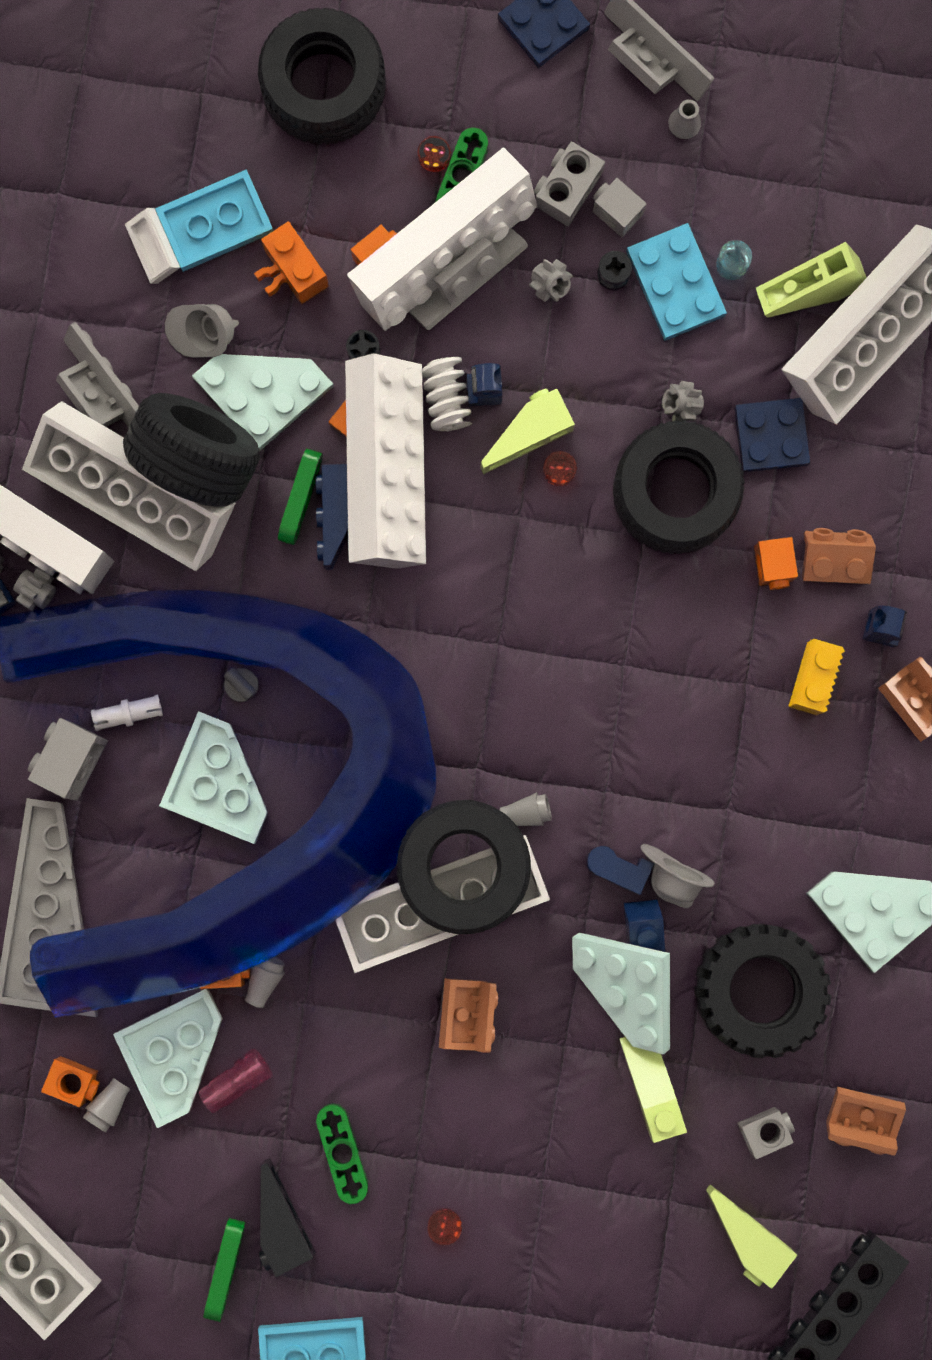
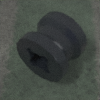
M621 251L607 252L599 262L597 273L599 283L608 290L622 289L628 283L632 272L630 258Z
M358 330L349 336L346 343L349 360L373 353L380 355L379 341L374 333L368 330Z

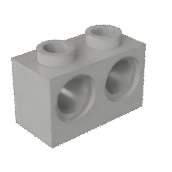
M572 141L566 150L559 149L551 163L554 169L548 178L543 175L534 189L537 208L568 227L603 174L605 166L604 160ZM571 164H579L584 168V171L580 174H573L567 167ZM554 191H561L565 193L567 198L564 201L557 202L550 197V194Z

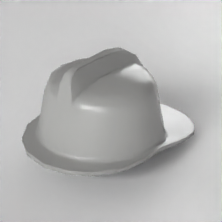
M216 304L181 305L173 308L167 314L165 333L169 343L177 352L184 356L216 357L222 355L226 350L227 345L233 339L234 328L238 326L239 322L232 319L227 310L222 306Z
M642 844L640 846L643 853L654 862L651 883L654 891L663 900L683 908H689L703 887L709 888L714 886V881L704 873L680 863L651 845Z

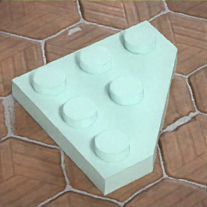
M222 354L210 359L192 375L193 379L226 416L238 423L255 439L259 452L334 387L329 378L311 359Z
M198 711L159 806L256 844L268 811L232 725Z
M831 872L806 893L873 973L878 971L932 925L931 881Z
M578 933L573 936V970L631 1045L660 1054H665L670 1050V953L584 933Z
M204 989L113 1034L157 1128L189 1113L192 1108L223 1019L209 989Z

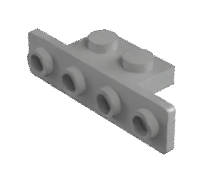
M610 0L604 13L624 33L612 41L608 51L654 94L675 80L696 101L700 100L713 82L714 77L633 0Z
M512 228L509 229L508 234L499 242L492 243L484 236L433 279L438 288L432 292L431 297L425 303L416 305L409 311L410 314L426 330H430L528 247L527 242Z
M76 322L70 324L65 334L64 342L80 363L59 373L56 378L57 383L79 412L105 427L122 419L129 428L139 407L133 399L129 387L120 382L114 374L110 362L105 357H102L93 346L90 335L86 331L81 330Z

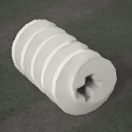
M461 357L436 359L429 362L422 369V377L428 379L424 382V389L430 392L426 396V402L433 405L428 409L429 415L435 418L431 422L433 430L452 431L473 424L463 421L464 417L472 413L471 409L461 408V404L469 401V397L458 395L459 391L467 387L466 383L456 382L457 378L464 375V371L453 368V366L462 362Z

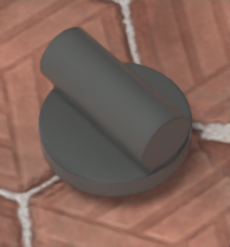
M233 667L224 675L225 691L231 699L237 702H246L256 695L259 683L252 671L245 668L235 669Z

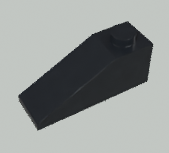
M269 1158L261 1165L260 1246L262 1250L259 1252V1256L267 1271L272 1269L275 1277H278L313 1259L316 1251Z

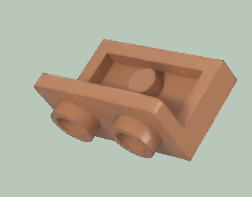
M816 528L814 531L804 532L806 546L802 571L803 581L871 584L876 546L870 534L856 529L849 530L847 533H839L827 528Z
M919 657L903 667L878 689L921 742L932 734V668L922 657Z
M445 978L439 1048L475 1050L483 1053L491 1052V1044L495 1040L494 1010L498 1005V993L495 983Z
M837 1087L826 1120L828 1139L841 1146L852 1145L868 1149L875 1154L895 1156L898 1150L896 1138L906 1112L905 1103Z

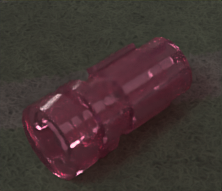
M255 1048L244 1054V1059H237L234 1062L235 1066L222 1072L212 1079L208 1085L198 1091L201 1100L209 1111L215 1113L222 1107H226L242 1096L249 1088L254 1090L259 1086V1082L264 1083L273 1076L269 1065Z

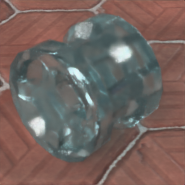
M738 240L729 241L724 244L716 261L719 274L729 280L743 277L752 262L751 249L747 244Z

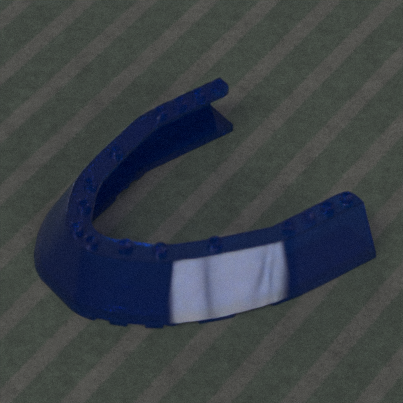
M201 590L130 592L0 616V663L3 680L6 683L158 653L227 660L239 664L277 668L287 672L340 710L348 720L353 732V747L350 757L314 815L293 836L257 861L169 913L48 936L36 941L30 950L32 977L55 1018L176 994L235 976L311 938L332 924L334 920L358 904L371 892L375 891L385 881L397 865L399 848L407 830L419 816L431 809L436 792V767L423 700L413 677L395 657L365 634L322 612L275 600L225 592Z

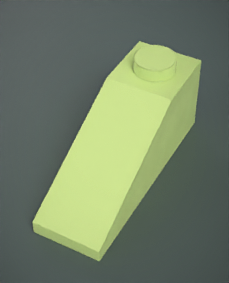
M844 242L756 287V291L764 314L768 318L841 300L851 295L867 277L860 258Z
M543 389L529 397L530 402L525 404L481 461L483 474L573 432L575 424L558 389L551 392L548 389Z
M626 1037L619 1038L651 1140L656 1143L687 1133L662 1055L633 1047Z
M709 1185L706 1191L740 1262L746 1268L743 1274L760 1287L764 1282L772 1289L796 1258L797 1254L712 1185Z

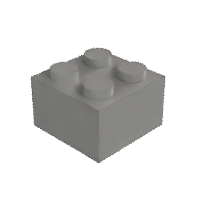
M59 718L57 723H51L45 733L44 740L47 743L42 753H36L28 767V771L31 772L28 780L65 799L77 801L109 740L73 722Z

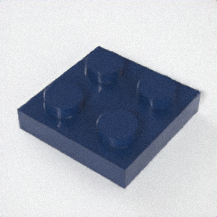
M515 0L498 13V20L538 69L590 29V23L571 0Z
M801 398L735 405L734 410L743 473L801 467L810 464L803 400Z

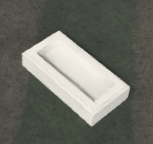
M146 208L125 224L150 284H158L180 268L155 208Z

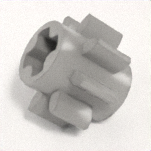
M544 259L543 263L537 265L533 269L532 282L529 284L530 287L536 290L535 295L545 302L549 297L556 302L559 301V298L564 297L570 289V279L573 277L572 274L566 271L567 265L557 259L553 264Z
M681 381L679 385L670 384V389L664 393L662 405L665 410L664 414L673 415L672 422L677 420L680 422L683 420L695 421L696 416L701 413L704 406L703 396L701 395L702 390L694 389L693 382Z
M36 568L34 573L25 570L13 588L16 593L20 594L16 601L31 611L34 610L36 605L44 609L56 592V587L51 585L54 578L40 568Z

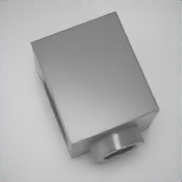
M618 178L610 185L604 183L593 197L596 200L593 213L621 237L643 216L647 205L645 201Z
M772 1107L737 1123L749 1152L755 1159H759L794 1143L790 1133L795 1132L794 1126L787 1112L781 1114L780 1110L776 1107ZM766 1123H774L777 1128L776 1135L770 1140H763L760 1136V1130Z

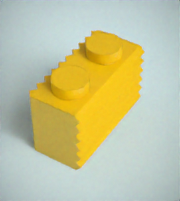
M817 639L807 642L789 707L814 715L828 711L826 706L830 704L828 701L832 697L830 692L834 691L832 688L835 685L834 679L838 678L835 673L839 672L838 666L841 665L839 660L843 658L841 654L845 652L843 647Z

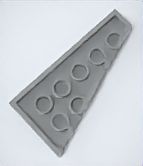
M27 798L0 962V1004L98 1017L63 803Z

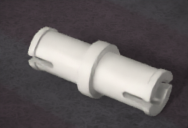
M158 694L131 702L125 699L121 700V704L91 710L95 730L100 731L101 729L126 724L127 727L133 726L135 721L163 716Z

